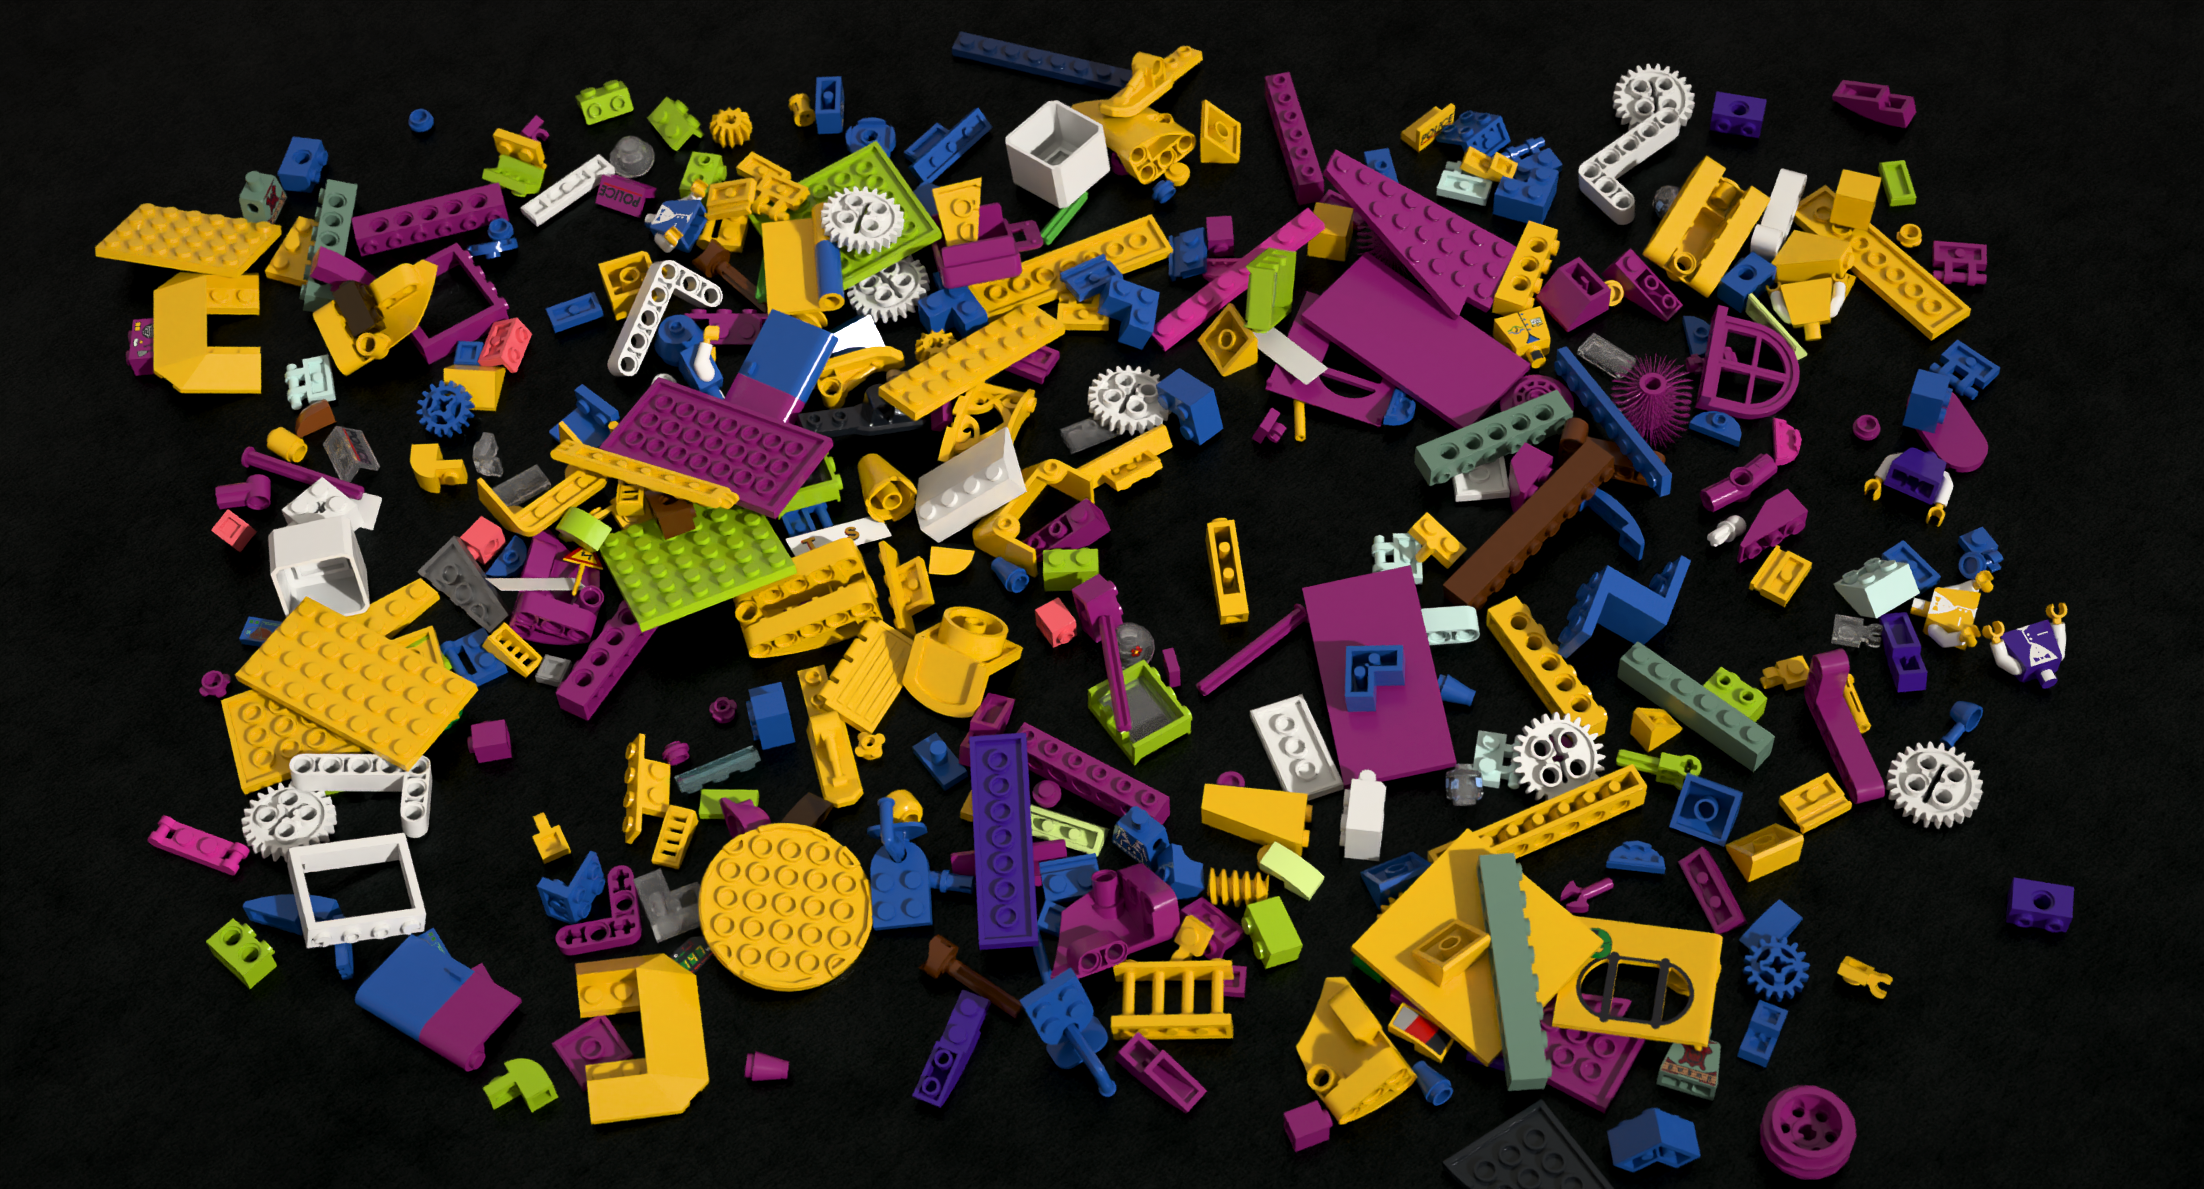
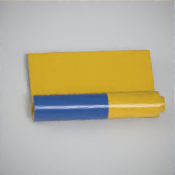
M826 202L819 203L812 208V218L762 223L768 315L772 309L787 315L833 311L844 305L840 248H838V241L830 242V236H825L824 229L821 228V210H823V204Z

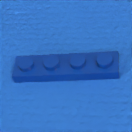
M979 108L973 109L908 168L920 184L922 182L931 183L993 127Z

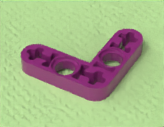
M624 865L616 866L608 874L612 918L562 927L557 932L556 942L563 954L576 955L630 945L639 940L642 930L636 882L633 872L629 867ZM621 876L625 877V890H620L618 881ZM628 899L632 901L631 907L627 910H619L617 908L618 903L622 900ZM631 926L630 933L625 934V927ZM611 928L615 929V937L612 935ZM596 930L607 932L602 940L595 941L591 939L592 933ZM583 933H585V937H586L587 942H583V941H582V939H583L582 934H583ZM573 936L572 944L567 945V937Z

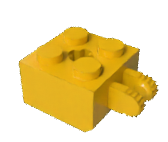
M644 251L598 264L603 285L616 320L628 317L648 269L652 265L649 254ZM665 267L662 268V275L664 278H666L667 276V270L665 269ZM653 289L651 296L652 299L655 301L657 298V293Z

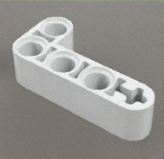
M1781 169L1761 225L1757 224L1751 240V252H1755L1770 263L1785 244L1805 188L1807 175Z

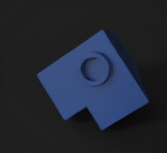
M1171 844L1157 856L1158 870L1154 873L1173 889L1177 899L1190 902L1205 889L1203 863L1189 859L1183 852L1182 846Z

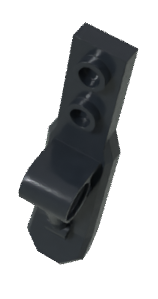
M875 384L866 390L862 404L854 407L798 414L797 423L799 427L827 437L850 434L873 436L931 428V413L914 421L878 396L879 387L883 384Z

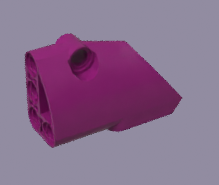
M547 529L532 536L520 578L576 579L580 564L563 560L571 552L555 537L550 529ZM585 566L581 583L585 587L582 590H578L576 596L572 595V590L519 591L509 627L522 639L538 643L575 645L590 642L600 606L604 601L603 592L600 590V571Z
M1142 863L1116 872L1106 869L1093 873L1091 876L1093 889L1062 911L1058 948L1050 978H1055L1071 967L1079 979L1122 963L1130 953L1175 938L1181 925L1178 901L1173 889Z

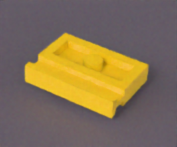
M499 128L493 134L497 152L501 153L500 156L505 154L544 170L547 167L543 163L545 157L541 142Z
M751 177L710 184L706 204L708 212L704 216L709 221L750 215L752 213L750 206L754 202L757 182Z
M1776 545L1750 582L1749 589L1752 591L1755 589L1760 592V595L1785 607L1810 571L1812 562L1790 551L1785 552L1780 549V546Z
M1829 773L1780 796L1778 802L1791 820L1798 824L1802 834L1851 810L1852 806L1851 801H1847L1844 797V792Z

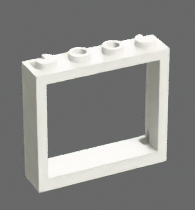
M405 833L289 848L288 870L307 948L326 947L340 943H355L375 938L384 939L389 936L411 935V933L424 931L426 912ZM400 861L412 909L315 922L304 873Z

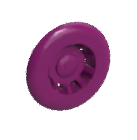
M1543 375L1523 376L1500 399V408L1503 412L1554 390L1559 391L1572 411H1574V400L1568 388L1558 380Z

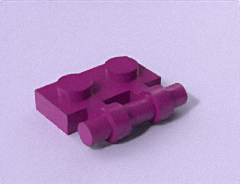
M1934 241L1932 246V267L1943 268V271L1933 270L1932 276L1935 279L1942 281V284H1951V282L1966 283V286L1986 284V274H1976V271H1985L1986 245ZM1953 269L1967 270V273L1953 272Z

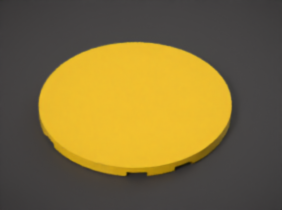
M775 823L759 826L757 829L733 838L722 847V850L710 862L704 874L698 898L701 930L716 958L729 971L744 981L776 991L811 989L823 985L842 974L851 966L863 950L873 922L871 885L854 854L846 846L843 847L837 841L830 838L829 834L809 826L793 823Z

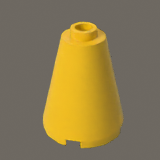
M868 454L859 461L857 468L865 507L872 519L885 523L884 520L892 519L894 522L908 515L916 503L915 495L917 490L914 484L878 454Z

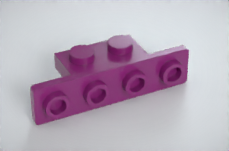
M692 309L691 313H685L684 315L690 317L694 322H709V326H719V340H710V345L753 346L762 329V322H765L768 317V310L767 314H757V310L743 309L742 314H732V310L718 309L715 314L706 313L704 309Z
M1064 839L1033 843L1035 886L1042 885L1040 862L1067 858ZM975 850L952 853L951 864L953 874L975 876L976 878Z

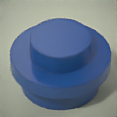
M417 109L410 114L409 126L413 131H426L434 123L432 115L427 110Z
M1162 180L1157 183L1153 188L1152 198L1160 203L1168 201L1176 192V189L1173 187L1174 183L1171 180L1166 182Z
M498 218L490 223L488 235L493 241L509 239L513 235V227L506 219Z
M1967 552L1959 561V570L1968 579H1975L1980 571L1987 568L1986 559L1978 552Z

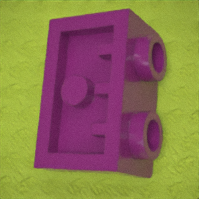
M1204 897L1197 899L1180 911L1181 926L1186 916L1193 915L1215 930L1203 953L1209 960L1222 958L1225 950L1242 940L1245 935L1240 925Z

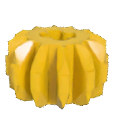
M729 107L727 111L719 109L718 115H712L710 132L715 143H720L723 148L730 145L733 149L734 145L743 146V142L749 140L750 133H752V124L746 112H742L740 108L731 110Z
M931 329L929 335L922 333L921 339L916 340V359L922 363L957 343V340L954 339L952 333L945 334L943 329L936 333Z

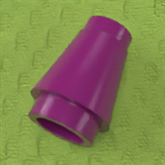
M755 1051V1054L748 1053L745 1077L752 1078V1081L787 1079L789 1061Z

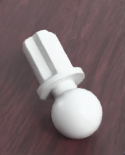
M1730 516L1726 521L1720 522L1716 530L1708 534L1707 540L1714 547L1723 542H1731L1745 532L1746 522L1740 516Z

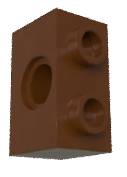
M651 490L644 492L650 512L665 540L696 529L693 518L697 517L692 502L686 499H677L673 495Z

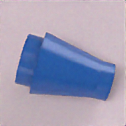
M997 557L992 562L991 569L996 573L1008 591L1018 593L1026 588L1029 577L1025 569L1006 561L1002 557Z
M1440 674L1437 681L1442 701L1470 706L1476 691L1462 684L1449 674L1447 676Z
M1420 1061L1412 1067V1070L1417 1075L1416 1081L1427 1102L1441 1105L1451 1097L1453 1089L1448 1079L1433 1070L1424 1061Z

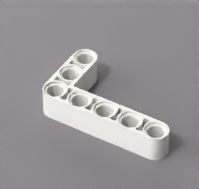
M1671 107L1660 109L1580 165V190L1615 223L1626 225L1631 223L1635 217L1634 197L1616 179L1678 136L1679 112Z
M674 261L654 262L648 269L609 357L607 365L610 373L617 377L632 376L639 370L672 293L696 307L707 308L716 307L721 303L723 297L721 289L714 283ZM663 267L667 270L666 278L662 275ZM684 279L688 282L687 290L683 287ZM653 289L657 293V298L655 301L652 299L651 296ZM705 291L709 294L708 302L704 298ZM642 313H645L647 317L645 324L641 320ZM632 336L636 338L637 343L635 347L631 344ZM622 359H624L626 362L625 370H622L621 368Z
M298 754L291 759L289 766L292 784L301 791H402L400 813L403 832L411 838L421 837L427 832L432 792V774L430 761L424 755L408 772L375 754Z

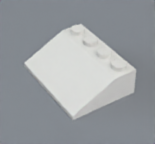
M1004 427L919 478L915 510L920 529L939 543L1027 492L1009 429Z

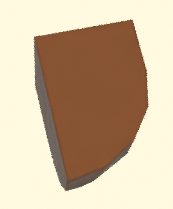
M319 400L301 411L296 419V436L301 438L336 422L327 400Z

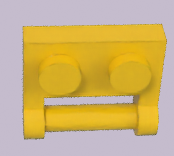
M748 215L722 219L718 238L711 237L716 220H707L702 234L697 239V246L706 250L710 240L715 239L729 252L742 253L750 223Z

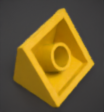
M1205 99L1202 102L1201 163L1239 162L1241 124Z
M1232 303L1225 307L1198 339L1222 376H1228L1258 363V339L1250 328L1244 327L1246 322Z
M452 365L444 368V382L447 386L450 380L454 381L457 386L461 384L466 389L465 392H469L472 395L469 401L473 402L475 407L469 410L496 411L506 369L505 367Z
M1775 823L1725 846L1747 882H1750L1798 861L1804 838L1802 834Z
M1456 919L1412 950L1411 953L1439 988H1441L1487 954L1491 938L1488 933Z

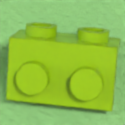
M612 80L606 82L604 87L598 89L587 88L582 90L580 95L576 96L577 103L582 109L588 125L633 111L628 89L622 81Z
M666 97L647 119L668 145L677 151L692 134L700 138L704 134L699 129L701 124L692 115L686 113L688 108L681 101L677 100L674 102Z
M504 154L500 156L497 168L484 169L482 178L490 181V184L499 183L501 189H505V187L511 189V193L516 196L526 197V194L539 193L544 169Z

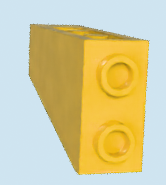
M1217 518L1212 520L1211 523H1207L1206 547L1220 625L1248 621L1249 611L1235 522L1226 518Z
M1205 784L1201 807L1202 823L1264 846L1273 844L1276 841L1301 857L1302 848L1308 847L1310 830H1305V823H1311L1313 805H1307L1308 794Z

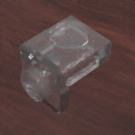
M483 432L480 441H477L474 445L472 457L478 473L486 476L494 475L501 477L503 469L500 459L495 457L498 447L492 433Z

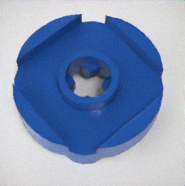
M880 118L861 119L858 121V125L853 128L851 126L846 133L847 149L851 154L877 141L886 155L890 157V152L896 144L894 128L892 126L890 128V126L886 125V121ZM869 137H874V141H868Z

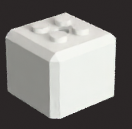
M1057 100L1048 101L1005 137L1014 183L1058 208L1065 209L1110 171L1103 125Z
M339 515L274 529L268 536L270 572L286 618L306 596L346 617L367 611L370 607L367 570L350 518Z

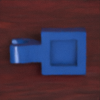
M1983 527L1959 536L1958 544L1965 553L1978 552L1982 554L1986 559L1987 570L1990 573L2001 569L1998 562L2003 561V557L1997 551L1998 545Z

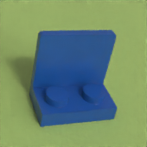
M1473 111L1462 113L1457 121L1445 126L1442 132L1435 137L1437 142L1462 145L1464 153L1471 146L1489 157L1511 142L1500 115Z
M581 384L574 390L577 398V408L562 421L583 444L599 449L601 444L611 434L608 427L609 423L617 421L619 424L621 422L618 410ZM557 424L549 433L551 437L560 443L559 426Z
M589 852L569 886L560 880L554 879L552 881L542 877L537 888L548 916L571 925L579 924L582 918L588 916L592 901L596 895L601 894L605 886V878L597 853Z

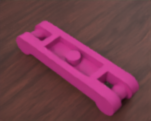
M163 815L159 820V827L156 832L152 831L147 839L150 844L157 848L230 875L237 873L240 868L238 864L241 859H245L250 852L249 848L241 843H233L176 822L166 815ZM169 832L174 834L171 839L166 838Z

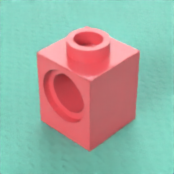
M230 510L224 513L211 530L239 552L244 549L257 532Z
M482 516L460 537L474 559L483 565H486L506 545L502 529Z
M1059 597L1035 609L1036 625L1053 648L1060 644H1066L1073 637L1077 636L1076 620Z

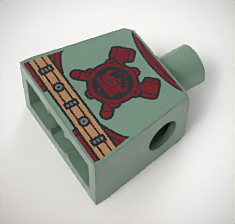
M251 171L245 177L247 182L239 197L243 217L248 222L258 223L266 221L274 225L287 198L275 176Z
M1708 1040V1047L1702 1046L1701 1051H1696L1694 1045L1673 1043L1660 1067L1657 1084L1713 1101L1718 1084L1720 1044Z

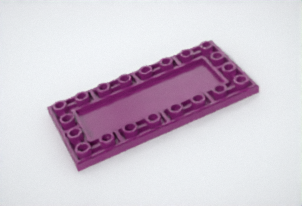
M1367 252L1301 315V320L1458 430L1480 421L1522 378L1531 365L1460 315L1456 320L1452 319L1432 296Z
M1411 565L1302 588L1344 788L1350 789L1352 779H1358L1360 773L1368 769L1376 774V781L1383 782L1456 767L1455 754ZM1403 645L1405 685L1377 686L1376 711L1348 712L1345 701L1346 646Z

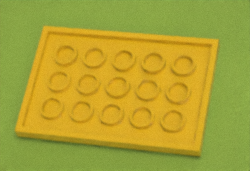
M141 204L95 247L96 257L238 279L281 236V226L273 225L266 221L252 223L248 222L245 218L234 219L220 214L208 215L201 214L199 211H182L175 207L162 208L156 207L153 204Z

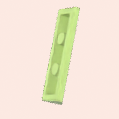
M1752 293L1749 294L1745 312L1752 320L1780 334L1792 347L1797 360L1805 357L1807 352Z
M1031 804L1032 836L1047 841L1064 839L1066 847L1088 854L1096 853V856L1099 855L1108 835V828Z

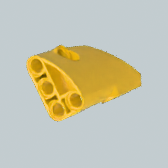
M423 259L414 265L402 264L370 283L369 287L373 292L372 299L375 305L382 311L384 315L383 322L386 326V329L379 333H363L358 338L353 337L336 300L330 301L313 312L314 320L335 364L344 375H350L374 359H383L388 354L390 348L417 328L433 290L437 265Z

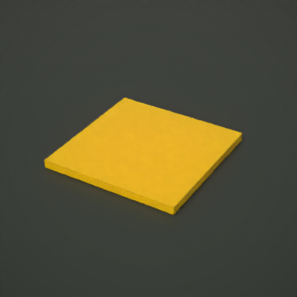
M1467 828L1352 945L1351 951L1488 1067L1502 1052L1488 950L1483 958L1441 988H1439L1411 953L1412 950L1456 919L1485 932L1476 865L1479 855L1498 853ZM1522 873V881H1519L1520 891L1524 890L1526 894V908H1523L1524 918H1529L1531 929L1530 936H1527L1528 946H1533L1535 962L1531 964L1532 973L1537 974L1539 980V991L1535 992L1536 1000L1541 1002L1542 1007H1544L1603 945L1604 941Z

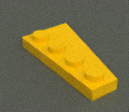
M419 578L373 602L365 613L347 616V618L388 639H392L436 603L440 597L438 592Z

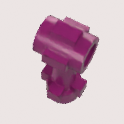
M1725 347L1723 359L1738 362L1736 353L1732 352V348ZM1692 354L1686 358L1687 372L1694 373V375L1701 374L1704 358H1700L1698 354ZM1721 369V372H1724V373L1730 372V371H1726V370H1722V369Z

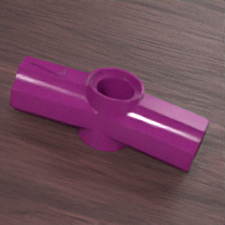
M1759 454L1744 467L1733 469L1729 477L1701 490L1700 498L1703 506L1707 511L1714 512L1732 502L1747 501L1753 490L1777 472L1778 467L1775 465L1774 459L1768 454Z

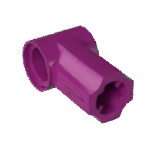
M252 475L248 477L246 482L216 487L219 509L248 506L255 510L266 509L270 505L271 498L270 479L265 475Z

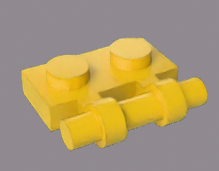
M769 172L757 185L756 193L758 197L756 200L754 199L750 208L754 213L758 215L765 214L769 216L770 220L775 222L790 220V214L785 212L787 208L796 211L810 195V192L806 186ZM770 201L775 203L773 207L768 205Z
M1071 292L1059 293L1057 320L1066 325L1065 330L1109 331L1110 317L1097 313L1101 293L1081 302Z

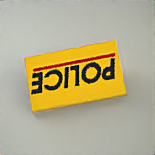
M1451 103L1443 110L1434 107L1402 131L1401 139L1420 152L1436 140L1435 137L1442 132L1445 126L1454 123L1455 106Z

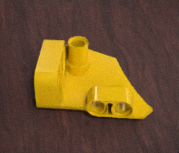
M1105 100L1073 104L1071 107L1103 125L1106 147L1116 152L1125 170L1143 184H1150L1172 164L1177 163L1191 152L1196 143L1195 136L1175 123L1170 114H1160L1149 107L1131 117H1113L1101 114L1098 103Z
M1329 977L1325 980L1315 1012L1296 1048L1308 1073L1307 1082L1309 1086L1316 1091L1339 1124H1345L1367 1115L1394 1099L1415 1082L1417 1075L1382 1031L1383 1027L1347 979L1345 977ZM1329 1074L1328 1083L1324 1086H1319L1322 1076Z

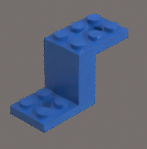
M1681 555L1673 563L1669 562L1661 574L1656 573L1649 584L1651 590L1608 565L1600 573L1595 572L1588 584L1583 583L1576 593L1575 598L1578 601L1568 613L1567 620H1569V624L1563 629L1558 638L1561 644L1557 654L1567 659L1592 636L1596 623L1634 644L1637 641L1643 645L1667 625L1691 560Z

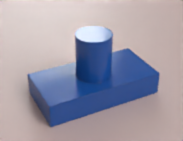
M936 732L913 746V753L944 791L968 777L966 768L959 764V760Z

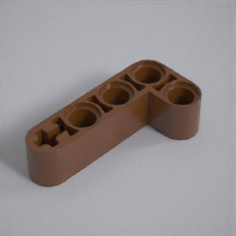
M1569 418L1565 421L1557 462L1560 466L1590 439L1614 456L1615 472L1611 479L1648 486L1646 479L1640 472L1635 470L1633 463L1626 455L1621 453L1619 446L1615 442L1587 437L1589 427L1582 419ZM1654 451L1665 465V456L1660 452Z

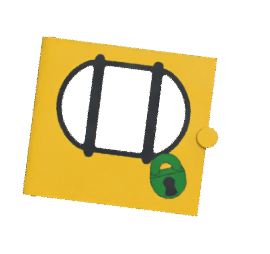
M1574 916L1604 942L1559 990L1552 1027L1694 1045L1696 1051H1701L1702 1046L1708 1047L1723 940L1721 935ZM1608 963L1601 1011L1596 1013L1585 1003L1581 994V984L1589 971L1600 964ZM1624 963L1660 969L1651 1021L1610 1015L1618 964ZM1670 971H1673L1686 983L1689 990V1001L1679 1015L1663 1022L1662 1014L1668 975Z

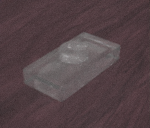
M1595 333L1578 348V355L1618 380L1623 377L1618 375L1619 372L1626 374L1628 371L1625 369L1627 367L1631 369L1633 367L1631 364L1635 365L1636 363L1634 357Z
M1093 416L1062 428L1060 431L1063 440L1072 454L1119 436V428L1109 431V424L1101 426V419L1094 420Z
M536 464L492 490L507 507L518 506L551 487V484Z

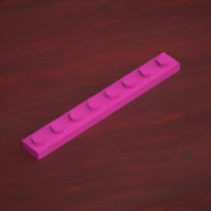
M1309 208L1305 209L1155 324L1151 337L1164 351H1167L1248 288L1250 272L1246 268L1247 264L1267 248L1297 251L1325 229L1324 223Z

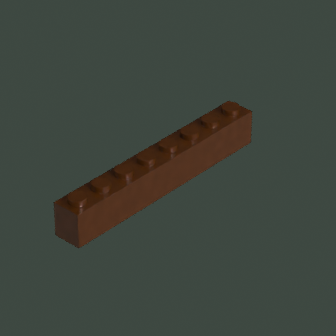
M1588 439L1443 584L1444 598L1454 606H1471L1476 611L1482 609L1487 602V598L1493 592H1498L1504 586L1506 579L1512 573L1516 574L1522 568L1524 561L1530 555H1535L1540 550L1542 543L1549 536L1553 537L1567 518L1570 519L1576 514L1579 505L1584 500H1590L1602 482H1607L1611 479L1615 472L1614 456Z

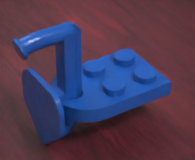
M889 797L878 800L880 825L867 828V834L870 838L881 839L884 844L875 853L870 867L873 928L875 930L933 925L929 862L923 851L914 843L909 842L911 839L926 834L927 827L921 822L893 823V806L895 801Z
M1071 967L1019 1000L1036 1032L1047 1043V1051L1058 1067L1070 1069L1084 1062L1096 1079L1102 1096L1110 1097L1116 1092L1115 1082L1110 1079L1105 1067L1095 1054L1105 1047L1108 1041V1034L1100 1021L1093 1016V1007Z

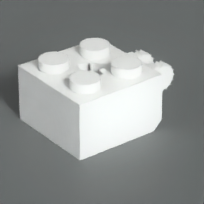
M323 477L282 509L288 524L286 527L339 515L350 518L354 531L364 523L357 504Z
M1369 769L1362 771L1358 779H1352L1351 790L1345 789L1344 811L1340 826V846H1345V858L1379 861L1386 787L1382 782L1376 781V774Z

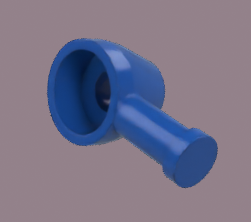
M1957 701L1950 711V716L1956 724L1946 736L1940 739V743H1944V747L1951 749L1964 731L1970 732L1976 727L1982 717L1983 708L1974 703Z

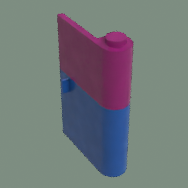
M411 934L361 985L356 994L355 1003L469 1072L473 1069H478L485 1059L484 1042L519 1006L521 999Z

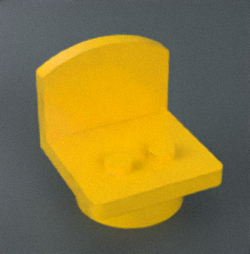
M951 607L944 611L940 623L915 635L902 684L915 699L935 712L951 717H972L981 705L989 676L1020 659L1023 648L1006 640L1008 627L998 617L975 608Z

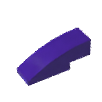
M1907 612L1881 615L1879 617L1883 645L1897 692L1925 690L1927 670L1920 656V642Z

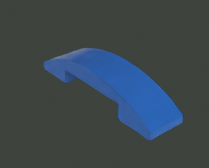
M1597 488L1590 500H1584L1579 505L1578 511H1582L1587 506L1620 533L1619 545L1637 561L1641 560L1645 542L1636 521L1617 500Z

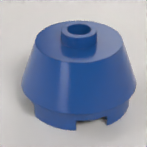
M670 316L663 320L659 326L654 343L655 350L666 364L679 367L680 352L704 341L703 331L688 316Z

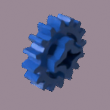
M443 380L439 382V387L437 388L431 384L430 393L422 392L426 397L425 400H418L417 402L422 406V409L417 411V414L423 417L419 422L424 427L426 426L427 431L431 434L435 432L438 437H442L445 433L450 438L454 430L461 434L460 427L462 425L469 427V423L466 421L467 418H474V414L469 411V409L475 407V404L469 401L472 395L469 392H465L466 389L461 384L457 386L451 380L448 386Z
M1771 936L1769 943H1766L1761 938L1758 942L1759 948L1753 945L1750 947L1749 953L1752 956L1746 955L1744 963L1750 966L1744 967L1743 974L1750 975L1746 982L1747 986L1753 984L1757 986L1754 994L1757 995L1763 991L1765 992V1000L1768 1001L1771 995H1775L1777 1001L1781 1002L1783 994L1792 999L1794 990L1802 991L1804 986L1801 982H1807L1809 977L1804 971H1807L1810 965L1809 963L1802 962L1806 953L1796 952L1798 946L1796 942L1788 946L1787 937H1784L1781 943L1776 941L1775 936ZM1768 952L1767 959L1757 963L1758 958ZM1772 964H1776L1777 969H1781V972L1776 973L1775 968H1771ZM1795 975L1792 982L1787 985L1784 984L1786 977Z

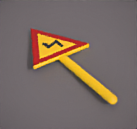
M581 546L563 558L565 561L580 564L572 590L573 596H576L585 566L603 570L596 552L590 553Z

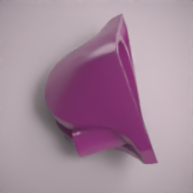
M726 797L719 800L732 839L740 834L757 829L759 826L771 824L768 815L761 808L754 806L751 799L737 804Z

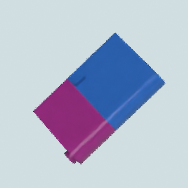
M772 309L724 400L795 425L798 414L802 412L839 338L822 328Z

